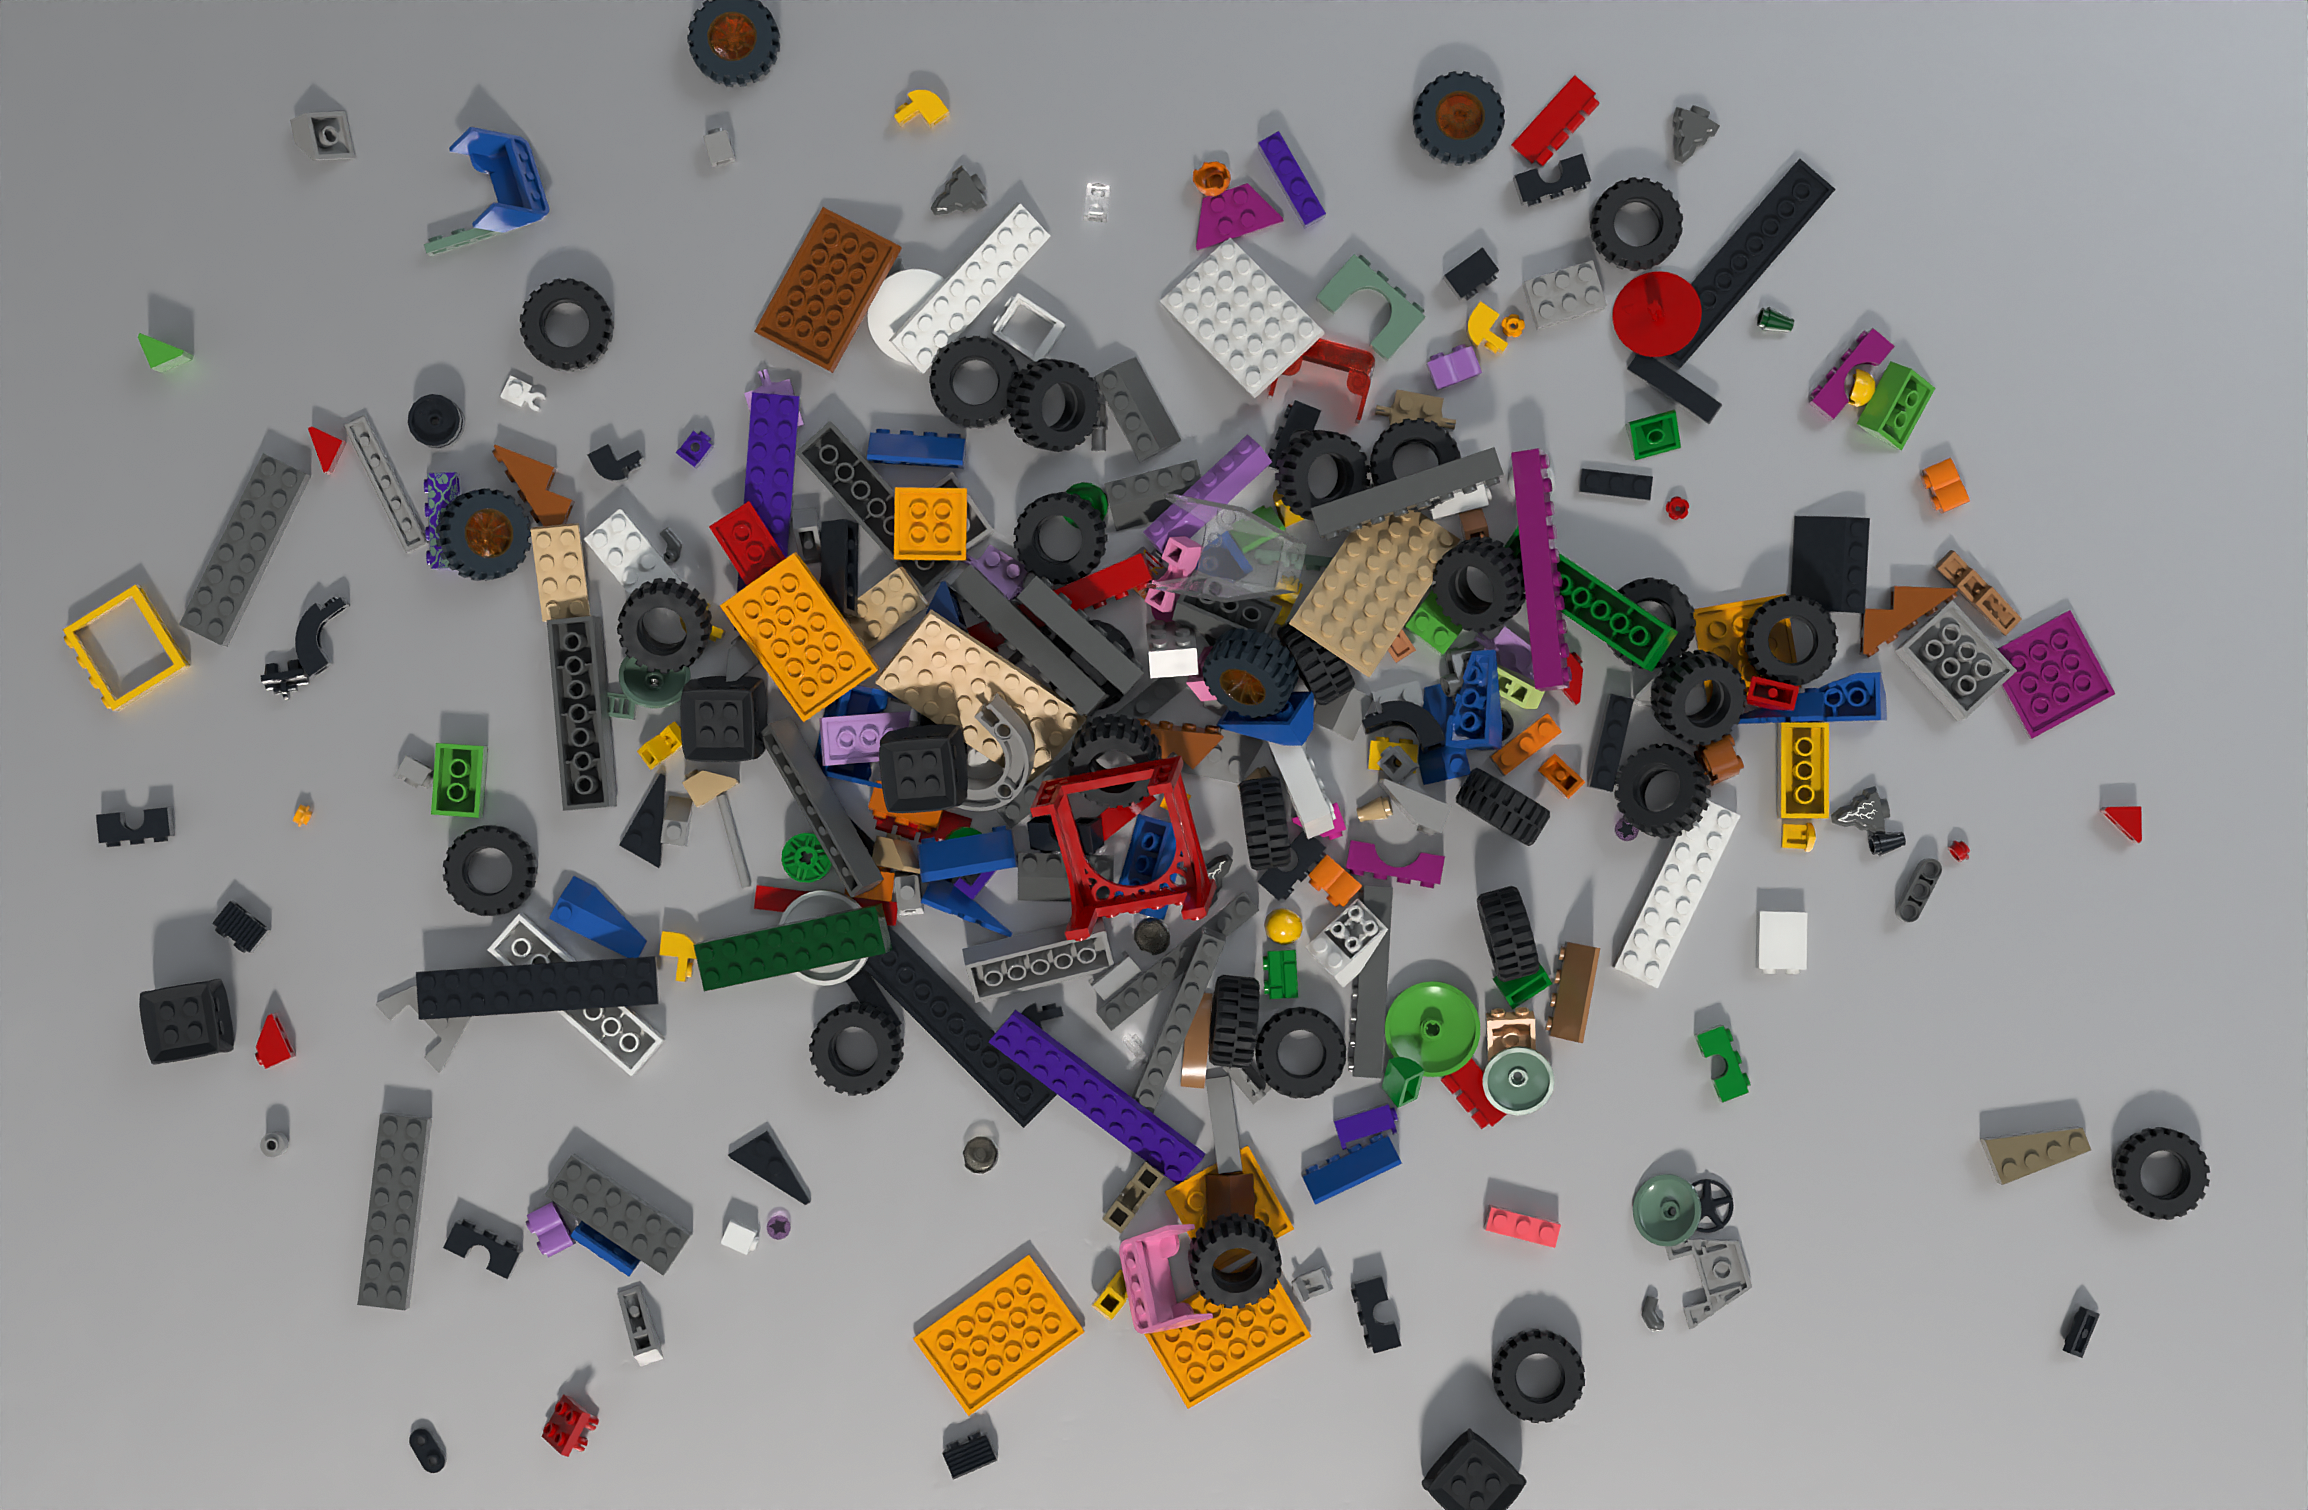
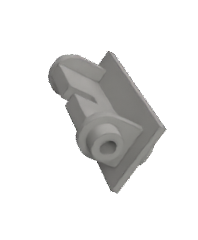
M1252 1065L1246 1069L1223 1067L1225 1072L1252 1104L1262 1099L1271 1090Z

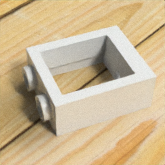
M1018 293L1016 297L1011 296L1004 306L1007 309L1002 317L998 315L991 325V328L994 329L992 335L1032 362L1046 358L1065 330L1066 325ZM1020 304L1053 325L1035 354L1001 333Z

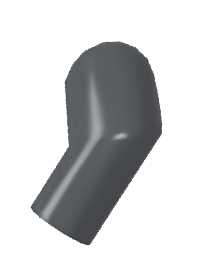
M667 527L660 533V536L667 543L666 553H664L663 557L666 562L673 563L680 558L682 543L672 530Z
M1647 1296L1642 1311V1318L1650 1330L1661 1331L1664 1328V1321L1655 1312L1659 1299Z

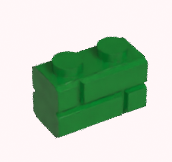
M1296 950L1267 951V956H1263V970H1268V980H1264V994H1269V999L1298 998Z

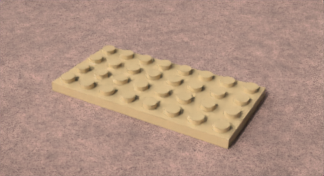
M1408 510V514L1400 517H1395L1393 514L1385 517L1386 521L1372 525L1369 522L1363 524L1362 529L1351 532L1289 622L1290 625L1367 677L1372 675L1432 584L1433 572L1436 571L1437 562L1442 559V556L1447 551L1457 546L1461 540L1421 512Z
M933 610L928 612L875 681L877 685L936 724L959 725L966 744L1005 769V755L1001 745L974 717L979 708L984 703L988 705L990 698L998 693L1024 721L1033 739L1035 761L1032 772L1026 781L1027 784L1044 772L1087 719V715L1081 716L1072 708L1073 704L1064 700L1056 692Z

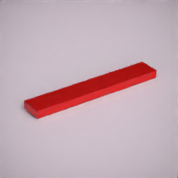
M757 885L754 909L785 912L794 900L811 891ZM852 897L861 907L882 903L887 925L896 926L898 915L897 902Z

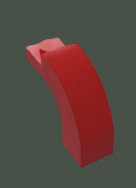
M1153 795L1144 797L1143 801L1138 804L1132 802L1129 807L1123 808L1122 805H1118L1117 808L1108 807L1096 817L1101 818L1104 841L1157 799Z

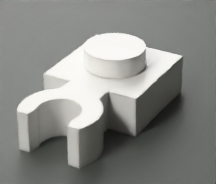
M511 375L500 397L522 408L525 402H527L534 411H540V408L534 405V400L536 398L546 399L541 393H530L533 386Z

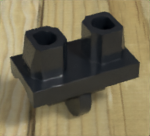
M299 659L288 661V671L280 672L278 663L266 664L264 675H261V682L264 683L266 690H273L274 695L282 694L284 700H289L290 692L298 691L299 685L309 684L308 676L301 666Z

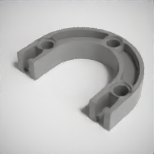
M998 693L990 698L988 705L984 703L974 717L1001 745L1005 755V769L1001 774L988 779L968 777L967 798L962 805L958 806V808L964 810L988 811L1006 805L1020 793L1034 766L1035 748L1031 733L1020 716Z

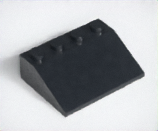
M1794 516L1790 595L1805 596L1812 601H1817L1829 613L1865 614L1870 518Z

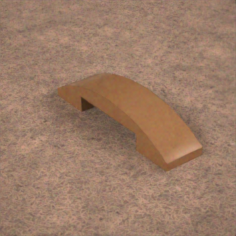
M1204 993L1185 1037L1181 1087L1204 1089L1213 993Z

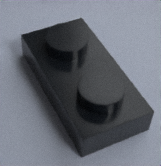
M2080 1306L2074 1316L2071 1330L2065 1338L2063 1351L2083 1358L2100 1316L2099 1313Z

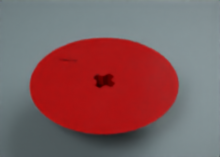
M1662 271L1645 273L1631 280L1620 291L1613 307V325L1619 339L1630 350L1649 357L1670 355L1685 347L1695 336L1702 316L1700 299L1692 285L1676 274Z

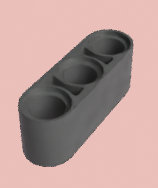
M1927 858L1918 863L1895 909V914L1900 921L1914 922L1919 918L1942 873V866L1936 859ZM1929 862L1935 867V871L1931 876L1926 875L1924 872V867ZM1916 884H1921L1924 887V893L1920 897L1915 896L1913 893V888ZM1906 905H1910L1913 908V915L1910 918H1905L1902 914V910Z

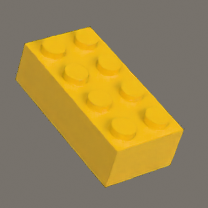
M1777 723V818H1829V723Z

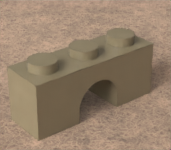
M1145 1160L1103 1215L1102 1220L1119 1233H1122L1165 1175Z

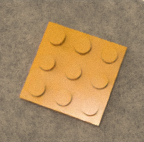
M895 487L894 560L966 561L967 488Z

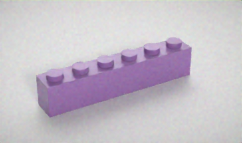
M1247 434L1148 526L1143 533L1162 554L1169 537L1186 536L1191 538L1272 463L1271 459L1263 448Z

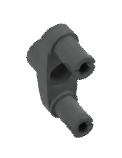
M1474 641L1461 648L1454 647L1446 651L1445 658L1449 674L1440 678V685L1447 697L1460 694L1466 670L1464 661L1470 659L1472 649L1479 647L1478 642Z

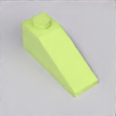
M1497 664L1500 696L1524 709H1537L1545 691L1541 692L1535 689L1534 680Z

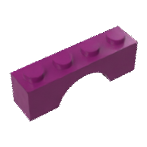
M1874 328L1868 332L1864 330L1855 341L1858 345L1853 351L1849 348L1840 358L1843 361L1838 368L1834 366L1825 376L1828 379L1822 387L1818 385L1810 394L1812 400L1809 404L1829 421L1834 420L1849 402L1844 389L1845 378L1848 372L1853 367L1862 364L1877 367L1895 347Z
M1350 840L1345 868L1350 869L1349 874L1364 876L1365 871L1374 873L1373 878L1387 880L1388 876L1397 877L1396 882L1411 884V880L1421 881L1420 886L1434 888L1435 884L1440 885L1445 856L1420 852L1417 858L1409 865L1392 867L1379 858L1375 844Z

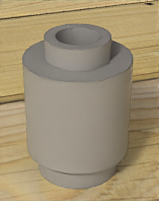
M281 1132L269 1133L260 1142L261 1151L268 1157L279 1156L287 1150L288 1139ZM271 1141L276 1143L275 1149L271 1147Z

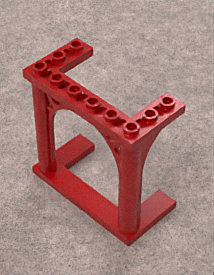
M1182 756L1042 781L1030 810L1032 817L1050 814L1067 872L1071 895L1072 915L1065 930L1067 941L1074 939L1075 941L1086 940L1091 936L1098 917L1112 918L1119 915V913L1128 912L1129 914H1135L1142 909L1151 908L1157 910L1165 905L1174 904L1176 906L1183 905L1181 910L1183 920L1191 919L1196 921L1207 916L1216 890V883L1214 879H1209L1181 775L1184 765ZM1150 779L1147 786L1149 795L1164 793L1176 839L1175 857L1168 870L1152 882L1136 886L1117 884L1101 876L1088 862L1082 848L1068 794ZM1182 861H1183V862H1184L1183 868L1178 867L1177 864H1178L1179 862H1182ZM1173 873L1182 875L1186 880V884L1178 885L1174 883L1170 875ZM1090 878H1094L1097 880V882L1093 885L1092 888L1090 887V885H1092V881L1090 880ZM1167 883L1169 887L1164 886V888H1160V884ZM1102 886H1107L1110 890L1109 896L1099 899L1096 895L1097 890ZM1117 891L1124 893V895L1114 896Z

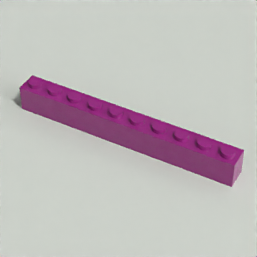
M1539 448L1512 452L1535 689L1543 692L1570 688L1569 681L1572 680V673L1570 667H1567L1566 658L1569 657V647L1564 639V634L1567 633V625L1565 619H1562L1564 599L1562 595L1560 596L1559 586H1562V577L1560 572L1557 571V563L1560 557L1554 539H1557V529L1552 522L1555 508L1553 502L1550 501L1549 492H1552V482L1547 474V468H1550V460L1548 454H1545Z

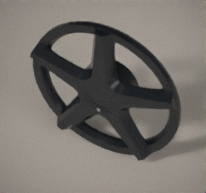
M1702 1179L1691 1184L1695 1187L1704 1183L1703 1194L1700 1198V1221L1705 1216H1708L1716 1227H1697L1696 1231L1711 1233L1722 1229L1729 1222L1733 1214L1734 1204L1729 1190L1723 1184L1711 1179ZM1711 1184L1720 1187L1727 1196L1716 1199L1712 1198ZM1729 1203L1728 1214L1722 1222L1716 1209Z

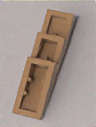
M1950 550L1935 566L1954 588H1958V592L2003 635L2006 636L2022 620L1992 586L1988 585L1973 568H1970L1955 551Z

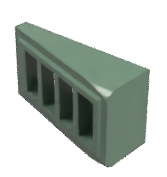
M607 692V696L610 697L609 717L635 720L637 704L629 700L625 694ZM615 698L620 699L618 713L614 712ZM625 699L629 700L627 714L623 713Z

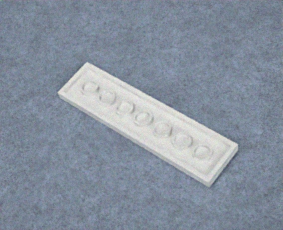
M1016 202L889 341L919 373L924 374L933 362L938 359L937 355L939 352H944L948 348L946 345L954 342L1051 236L1021 203Z

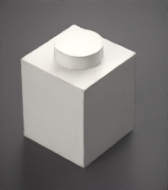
M731 1220L720 1244L747 1255L750 1250H755L760 1238L756 1237L757 1230Z

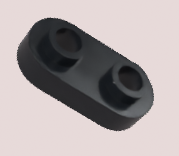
M424 1427L413 1431L409 1437V1444L424 1470L429 1473L441 1471L445 1467L447 1459L433 1433ZM419 1436L425 1439V1443L423 1445H420L417 1442V1438ZM430 1457L437 1459L436 1465L429 1463Z

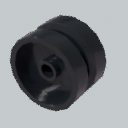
M429 394L413 403L408 413L407 423L410 433L417 441L430 448L443 449L452 446L460 439L464 431L465 419L462 410L455 402L442 395ZM439 418L437 425L432 424L433 419L437 420Z

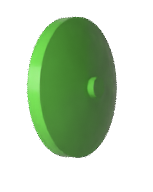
M1423 982L1407 988L1393 1001L1385 1019V1039L1388 1049L1394 1058L1404 1057L1417 1062L1425 1070L1423 1075L1425 1077H1441L1459 1070L1471 1059L1480 1039V1020L1475 1006L1461 990L1442 982Z

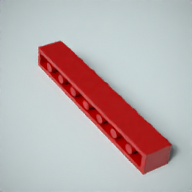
M1139 553L1058 588L1054 592L1057 595L1062 592L1072 601L1070 607L1075 611L1080 608L1085 613L1084 610L1092 606L1094 610L1106 606V600L1113 597L1117 601L1129 596L1128 591L1137 588L1138 591L1151 586L1150 581L1155 580L1145 554ZM1024 604L1017 606L1040 629L1047 626ZM987 620L967 628L970 636L996 653L999 652L997 647L1005 644L1006 638L1001 633L996 635L987 627L989 624Z

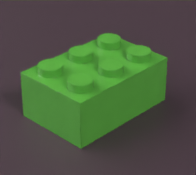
M436 743L431 815L483 818L487 746Z

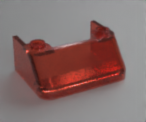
M1318 339L1281 375L1293 376L1297 374L1303 360L1349 372L1346 381L1348 390L1355 395L1362 396L1355 423L1359 424L1375 368V358L1368 351ZM1278 378L1271 384L1268 395L1269 400L1273 398Z

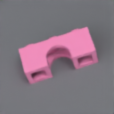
M1186 536L1169 537L1161 558L1169 563L1168 569L1163 577L1152 581L1144 602L1161 612L1175 611L1176 603L1196 568L1203 546Z

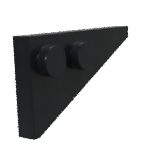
M662 773L659 774L619 845L658 868L662 865L663 843H661L666 793V776Z
M768 1130L728 1154L732 1160L804 1205L811 1202Z

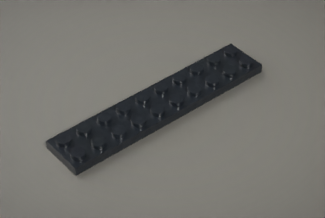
M1799 159L1691 283L1700 299L1702 316L1699 328L1692 340L1679 351L1664 356L1678 369L1686 363L1836 190L1803 160Z
M889 925L887 928L892 950L885 954L868 957L863 968L1024 1128L1057 1094L989 1043L995 1031Z
M656 956L416 972L419 1020L659 1004Z

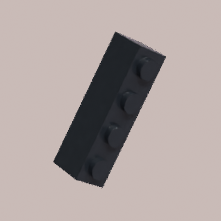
M848 519L821 522V577L819 584L844 618L857 617L859 523Z
M1608 694L1587 787L1613 792L1634 699Z

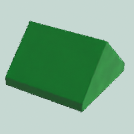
M1675 410L1634 420L1625 425L1635 460L1681 448Z

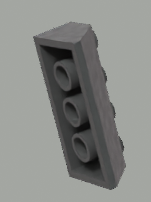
M1136 357L1117 364L1094 377L1099 390L1139 463L1181 441Z
M1197 459L1104 483L1116 531L1154 522L1201 478Z
M1194 569L1176 603L1172 620L1216 639L1225 632L1237 628H1244L1245 630L1249 628L1256 629V632L1261 633L1263 631L1270 637L1282 606Z
M1018 853V900L1071 902L1069 882L1062 854ZM1085 855L1096 872L1109 881H1114V855ZM1090 878V880L1092 881V885H1090L1091 888L1097 882V880L1094 878ZM1107 886L1100 887L1096 892L1099 899L1107 898L1110 894Z

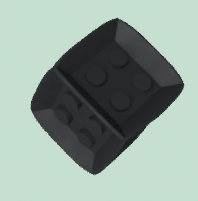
M709 676L691 679L683 686L680 720L682 749L686 760L697 762H741L758 759L764 753L766 747L759 734L768 726L766 688L762 678L741 676L736 681L726 682V676Z
M937 724L900 728L888 731L880 739V775L884 802L888 812L919 813L940 811L958 807L966 800L968 795V771L964 739L959 725Z
M221 979L171 986L140 993L141 1023L146 1050L151 1064L177 1062L233 1051V1025L226 989Z
M1469 1428L1434 1463L1421 1483L1423 1488L1445 1510H1507L1521 1493L1527 1481L1504 1456Z

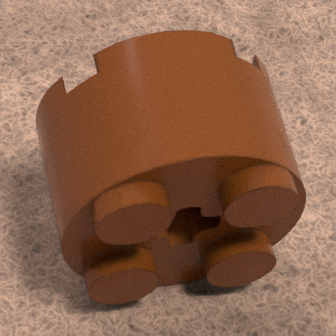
M1724 734L1722 740L1716 743L1711 740L1709 745L1702 746L1699 744L1697 745V750L1693 752L1695 759L1698 760L1697 762L1706 770L1704 774L1708 775L1711 779L1709 784L1711 786L1739 775L1740 770L1744 768L1741 757L1739 755L1736 756L1733 749L1735 742L1731 734Z

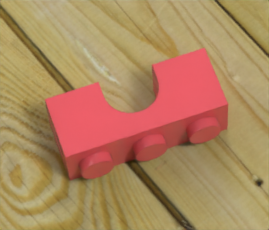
M1489 1205L1484 1224L1486 1231L1553 1248L1556 1247L1561 1227L1559 1222L1519 1214L1512 1210Z

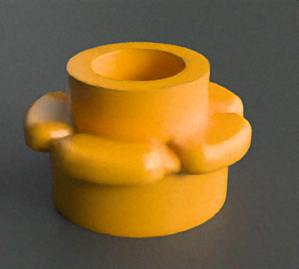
M1510 314L1509 317H1505L1502 320V331L1508 337H1519L1525 328L1524 320L1520 319L1519 315Z
M300 804L293 822L297 823L298 827H301L302 824H308L313 813L309 811V805L306 807Z

